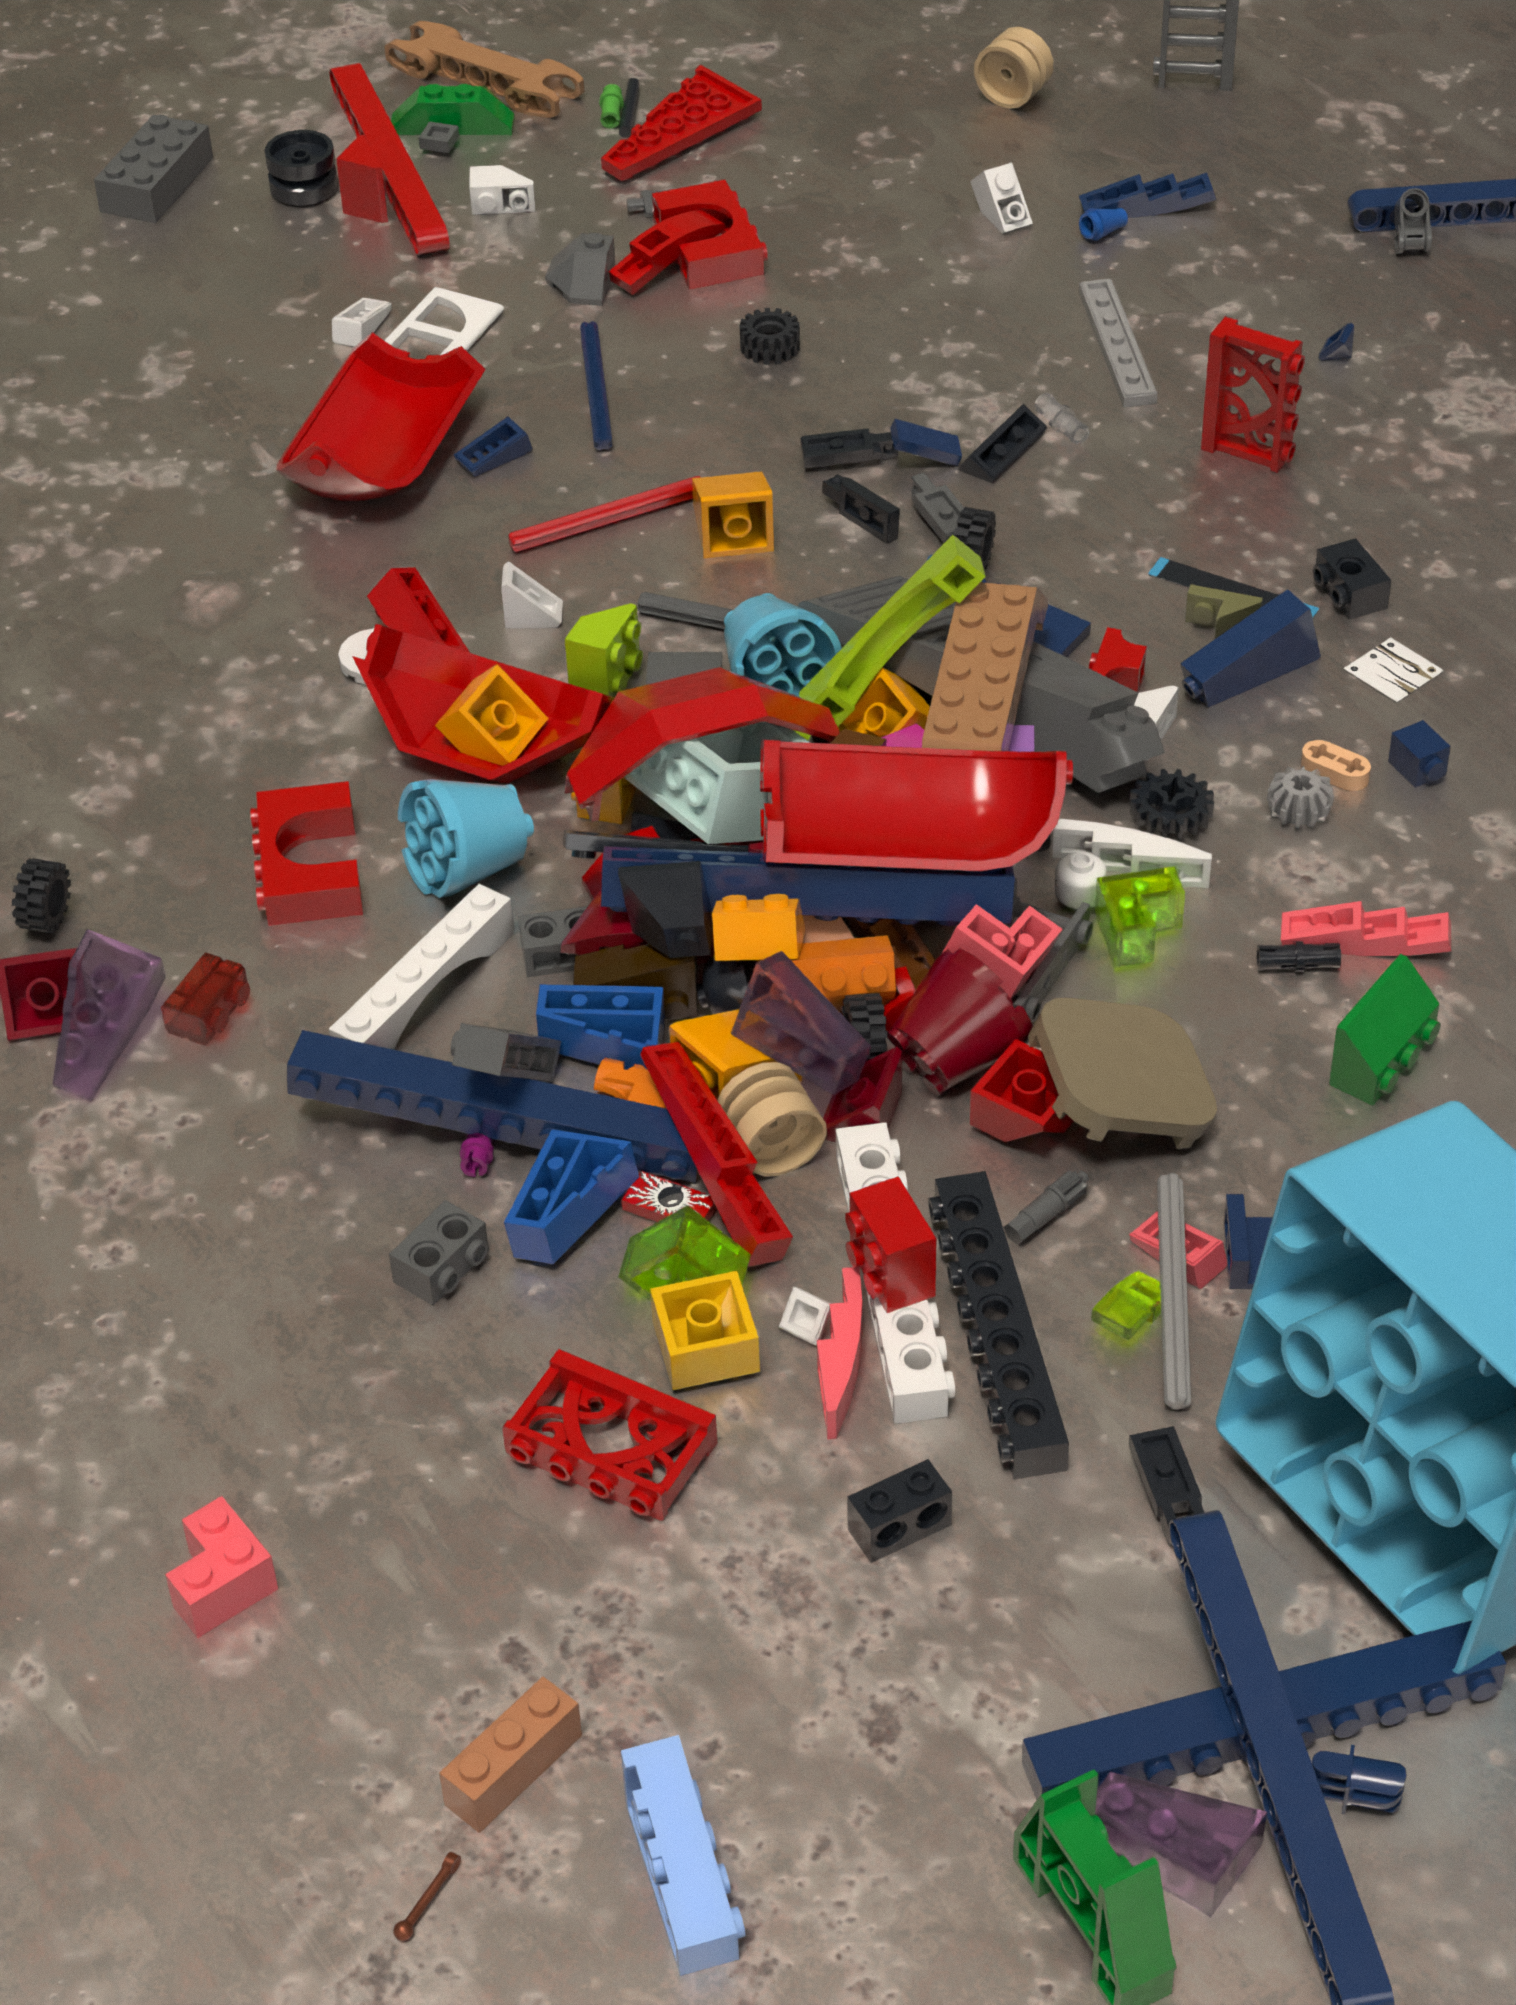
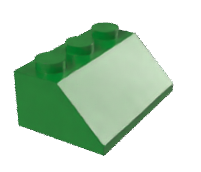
M1399 954L1336 1027L1329 1085L1371 1106L1377 1102L1383 1093H1391L1398 1081L1399 1074L1404 1068L1411 1069L1421 1048L1425 1044L1430 1045L1434 1042L1441 1027V1023L1437 1021L1440 1003L1407 956Z

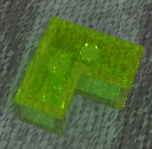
M1175 866L1097 878L1095 915L1114 967L1154 962L1156 932L1181 929L1183 927L1185 891Z
M687 1205L629 1238L618 1278L649 1301H651L650 1288L732 1271L738 1272L743 1286L751 1254Z

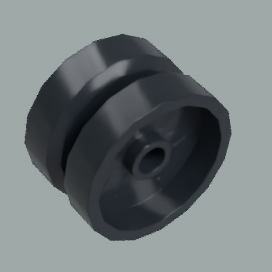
M294 130L277 135L267 143L264 152L269 171V187L271 195L276 200L288 205L303 206L324 201L336 192L338 177L334 164V146L332 140L327 135L314 130Z

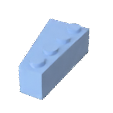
M679 1735L621 1750L627 1811L679 1975L683 1976L739 1960L738 1939L745 1937L742 1916L738 1906L730 1908L726 1895L731 1893L728 1875L724 1864H717L714 1851L717 1848L710 1822L704 1821L701 1811L702 1800L696 1780H692Z

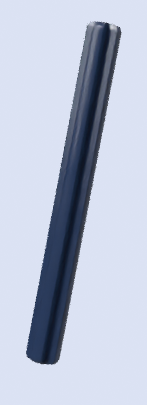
M584 321L580 325L594 447L599 451L602 449L609 450L613 444L598 324L594 321L590 323Z

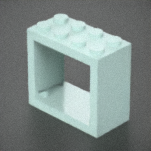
M763 721L667 745L624 778L707 844L763 840L760 833V809H764V803H768V792H760L761 741L810 742L792 729Z

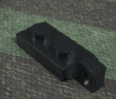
M869 428L800 437L805 468H822L828 465L845 463L856 464L862 461L885 460L898 457V450L894 449L891 432L874 434L869 432Z
M837 474L833 478L822 481V494L839 504V514L885 543L898 539L900 508L851 478Z

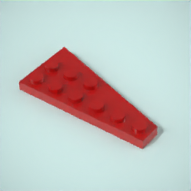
M700 64L695 69V76L692 79H684L681 82V89L678 92L668 94L646 115V122L643 125H635L631 129L632 135L628 139L619 140L601 157V167L604 171L621 181L629 179L633 175L653 167L657 163L678 154L680 151L700 143L704 139L724 131L726 128L761 111L762 99Z

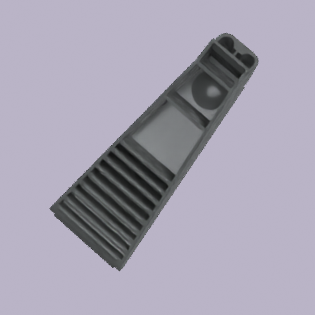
M895 576L801 601L798 607L821 617L835 632L840 643L846 645L908 579L902 576ZM954 602L940 611L919 628L892 655L883 668L895 673L897 676L933 696L956 603ZM1034 641L1032 642L1014 725H1034V752L1066 751L1067 760L1073 761V777L1097 793L1146 776L1148 772L1144 760L1165 753L1156 724L1149 717L1148 711L1134 706L1138 692Z

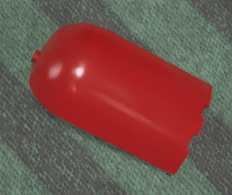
M372 332L352 349L284 451L277 464L276 471L300 488L333 500H370L399 492L422 473L486 369L462 346L443 355H427L425 359H414L410 357V352L393 347Z
M762 740L760 750V792H768V803H764V809H760L763 858L765 862L963 871H984L1010 867L1039 850L1058 824L1066 784L1071 785L1073 761L1067 760L1066 751H982Z

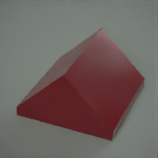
M78 948L0 959V995L7 1040L90 1028L87 987Z
M897 1046L839 1076L823 1117L826 1122V1141L836 1143V1129L878 1123H887V1128H889L902 1094V1051Z

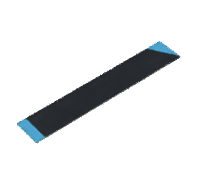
M1163 557L1159 558L1148 573L1149 575L1189 588L1192 584L1263 598L1262 606L1278 596V594ZM1305 604L1311 609V614L1313 618L1319 610V608L1309 604Z

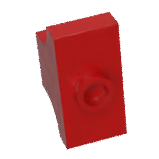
M1107 627L1098 653L1092 652L1089 669L1139 693L1145 676L1147 646L1130 643L1123 638L1121 629Z

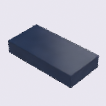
M894 419L890 430L895 450L958 466L962 459V452L957 435Z

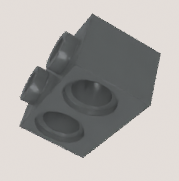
M588 906L518 916L521 947L527 977L574 971L575 956L579 955L560 953V947L564 938ZM600 946L599 950L605 949V947Z
M444 1200L389 1253L393 1283L434 1305L443 1295L452 1292L459 1280L473 1266L479 1265L489 1251L486 1223Z

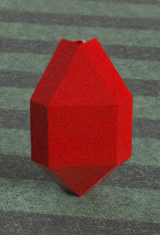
M375 624L374 631L367 639L365 659L352 656L399 751L505 784L583 747L615 698L379 624ZM496 664L548 717V720L514 761L503 766L461 753L435 726L472 680Z
M718 667L619 691L568 770L564 794L574 792L579 807L581 809L586 808L591 822L599 821L602 793L667 745L763 721L812 736L814 743L830 744L840 732L828 707Z

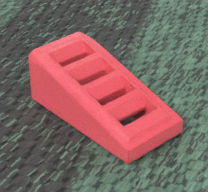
M1156 1211L1130 1233L1129 1236L1131 1242L1159 1261V1239L1155 1238L1159 1235L1158 1211ZM1185 1223L1187 1282L1202 1289L1227 1266L1223 1241Z

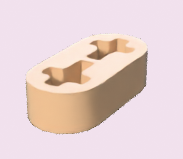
M1323 740L1310 741L1302 749L1301 768L1304 765L1307 771L1319 769L1320 776L1329 777L1330 784L1344 790L1359 791L1367 787L1370 779L1371 764L1365 757Z

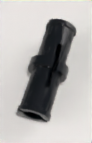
M1293 941V944L1257 945L1258 971L1285 969L1294 970L1295 973H1303L1304 969L1313 968L1340 969V943L1304 944L1303 941Z

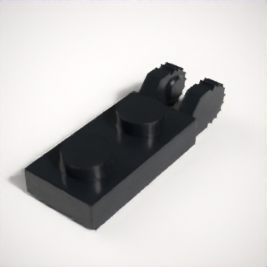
M1173 1426L1129 1435V1448L1156 1518L1160 1517L1162 1531L1169 1546H1172L1169 1523L1172 1519H1177L1176 1513L1188 1511L1189 1516L1204 1513L1202 1495Z

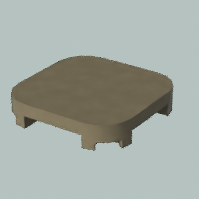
M1054 998L1045 1003L1028 1035L1029 1047L1042 1049L1059 1094L1052 1106L1059 1119H1062L1067 1114L1076 1123L1089 1129L1086 1138L1102 1141L1108 1130L1172 1136L1176 1148L1182 1149L1191 1148L1193 1142L1205 1134L1217 1112L1216 1099L1191 1039L1184 1028L1173 1018L1156 1009L1130 1004L1077 998Z

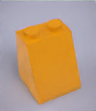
M762 471L692 478L693 507L703 559L774 552L773 494Z
M748 1008L678 1021L669 1026L670 1043L679 1042L717 1101L721 1091L733 1077L745 1069L761 1063L779 1062L789 1066L798 1080L802 1081L803 1056L799 1047L793 1041L786 1040L774 1030L767 1019L760 1018Z

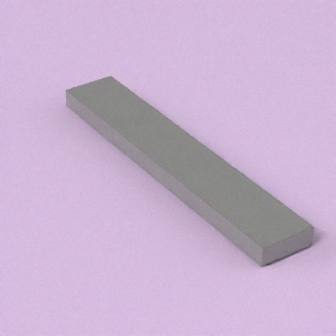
M1112 279L1080 282V297L1123 407L1157 404V391Z

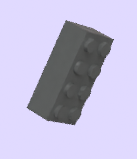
M152 115L95 177L94 183L99 211L157 223L213 159L209 126L195 123L192 120H179L165 115Z

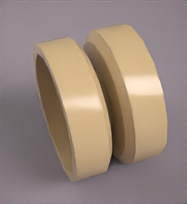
M1012 27L998 35L991 44L979 53L974 63V76L979 89L994 104L1007 109L1019 108L1048 83L1053 74L1054 60L1050 48L1039 35L1023 27Z

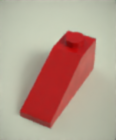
M416 567L391 568L367 595L375 609L376 615L386 626L469 652Z

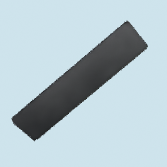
M1023 403L967 457L958 469L966 474L992 483L1048 427Z

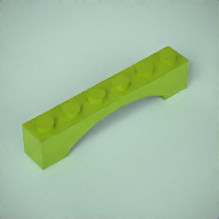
M952 535L799 692V697L828 707L838 727L855 710V704L867 686L892 655L927 621L954 602L960 603L986 577L981 557Z

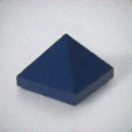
M1347 323L1328 337L1318 354V358L1321 361L1351 358L1354 325Z

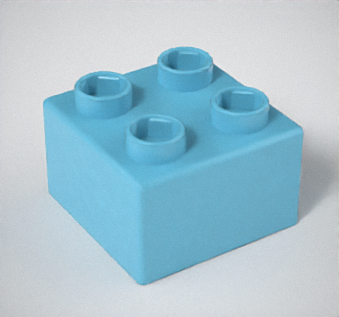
M1449 1101L1286 1171L1215 1424L1221 1437L1413 1635L1472 1620L1454 1669H1451L1456 1674L1467 1671L1499 1650L1502 1653L1516 1645V1150L1463 1103Z

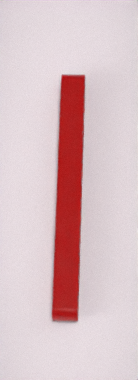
M355 63L330 68L329 74L333 92L356 137L365 135L382 166L385 194L416 255L419 256L449 249L450 242L446 225L362 65Z

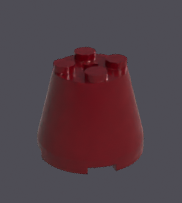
M961 948L955 953H951L947 949L934 961L890 1031L887 1032V1038L895 1047L897 1046L902 1051V1069L909 1074L916 1070L923 1076L922 1081L928 1090L934 1095L940 1096L944 1091L990 1068L1015 1039L1029 1044L1028 1035L1033 1025L1022 1006L1018 1005L1014 1009L1011 998L999 986L1003 981L987 965Z

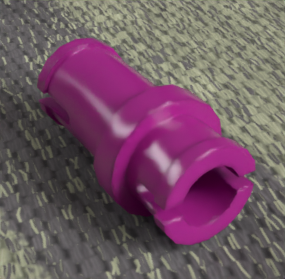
M480 1133L467 1134V1139L462 1142L459 1152L461 1158L460 1168L463 1173L476 1177L477 1168H479V1176H483L487 1172L488 1165L491 1163L494 1155V1148L491 1145L492 1138H488Z

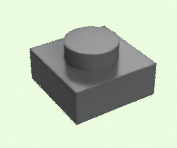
M429 122L419 136L420 149L432 150L435 153H449L459 138V127L457 125Z

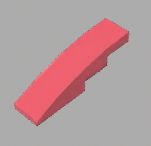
M1362 901L1282 912L1281 943L1282 945L1293 944V941H1303L1304 944L1339 942L1341 954L1357 956H1399V954L1411 956L1451 952V920L1448 912L1408 918L1405 907L1365 912Z
M860 1267L842 1268L843 1303L829 1304L831 1339L817 1340V1370L827 1440L837 1439L852 1401L860 1368L863 1331Z

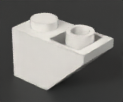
M1012 163L985 170L970 181L980 211L1002 234L1033 224Z
M502 165L470 167L472 215L535 212L534 184L532 180Z

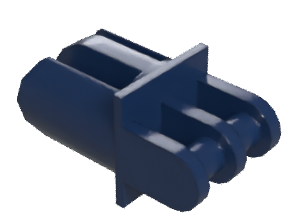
M1351 1745L1349 1755L1319 1751L1313 1756L1312 1766L1324 1799L1326 1801L1343 1803L1341 1814L1345 1815L1347 1805L1392 1813L1399 1810L1407 1777L1406 1768L1400 1763L1355 1756V1745Z

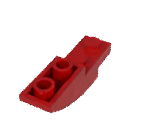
M703 210L689 211L667 218L644 231L629 243L631 253L608 271L610 281L634 295L672 262L680 266L679 244L714 238L725 229V224Z

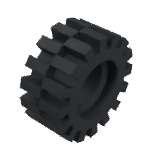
M764 308L765 312H760L757 309L754 310V315L746 314L745 319H741L739 325L740 350L742 354L745 353V358L749 360L753 357L754 363L758 364L760 360H763V365H769V361L781 364V359L787 362L791 360V356L795 357L797 355V350H800V325L795 315L791 317V312L789 311L782 314V309L776 308L775 312H770V308Z
M964 507L960 512V517H958L954 535L981 557L985 572V569L988 567V560L991 559V549L994 547L993 538L996 534V530H994L996 515L992 511Z
M29 858L21 866L22 873H18L16 877L18 885H14L13 892L16 895L12 899V906H15L12 915L13 918H16V926H19L21 929L54 933V931L59 929V923H63L65 919L63 912L67 913L69 907L66 905L67 899H70L71 892H68L71 880L67 879L70 873L63 863Z
M879 993L845 995L843 999L842 1013L845 1024L843 1035L845 1041L844 1051L850 1070L887 1051L886 1017L884 1016L882 997Z

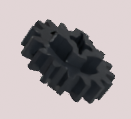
M1161 769L1160 776L1156 777L1149 772L1146 773V781L1137 779L1135 789L1130 791V816L1136 817L1137 826L1147 824V833L1150 834L1159 830L1162 837L1167 838L1169 833H1175L1179 839L1183 838L1184 831L1196 835L1198 826L1206 828L1209 818H1213L1214 792L1213 790H1207L1208 782L1206 780L1196 782L1195 773L1185 777L1182 775L1181 769H1177L1174 774H1168L1166 769Z

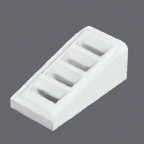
M361 298L332 318L333 342L347 346H357L369 334L376 331L392 310V303Z

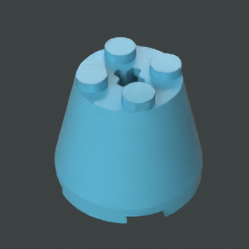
M765 593L745 600L734 610L728 612L724 618V639L731 671L798 697L799 692L842 649L837 635L821 617L776 598L771 593Z
M426 779L408 784L403 790L399 801L398 820L405 822V837L408 848L401 849L407 869L422 893H432L438 896V898L454 895L522 860L527 847V837H531L534 833L533 820L529 814H524L516 788L512 784L495 785Z

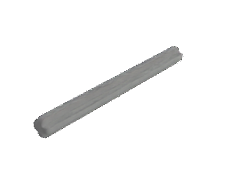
M1169 1173L1168 1175L1159 1176L1157 1180L1163 1384L1165 1404L1169 1405V1408L1172 1410H1178L1180 1408H1187L1191 1404L1184 1196L1182 1179L1175 1173Z

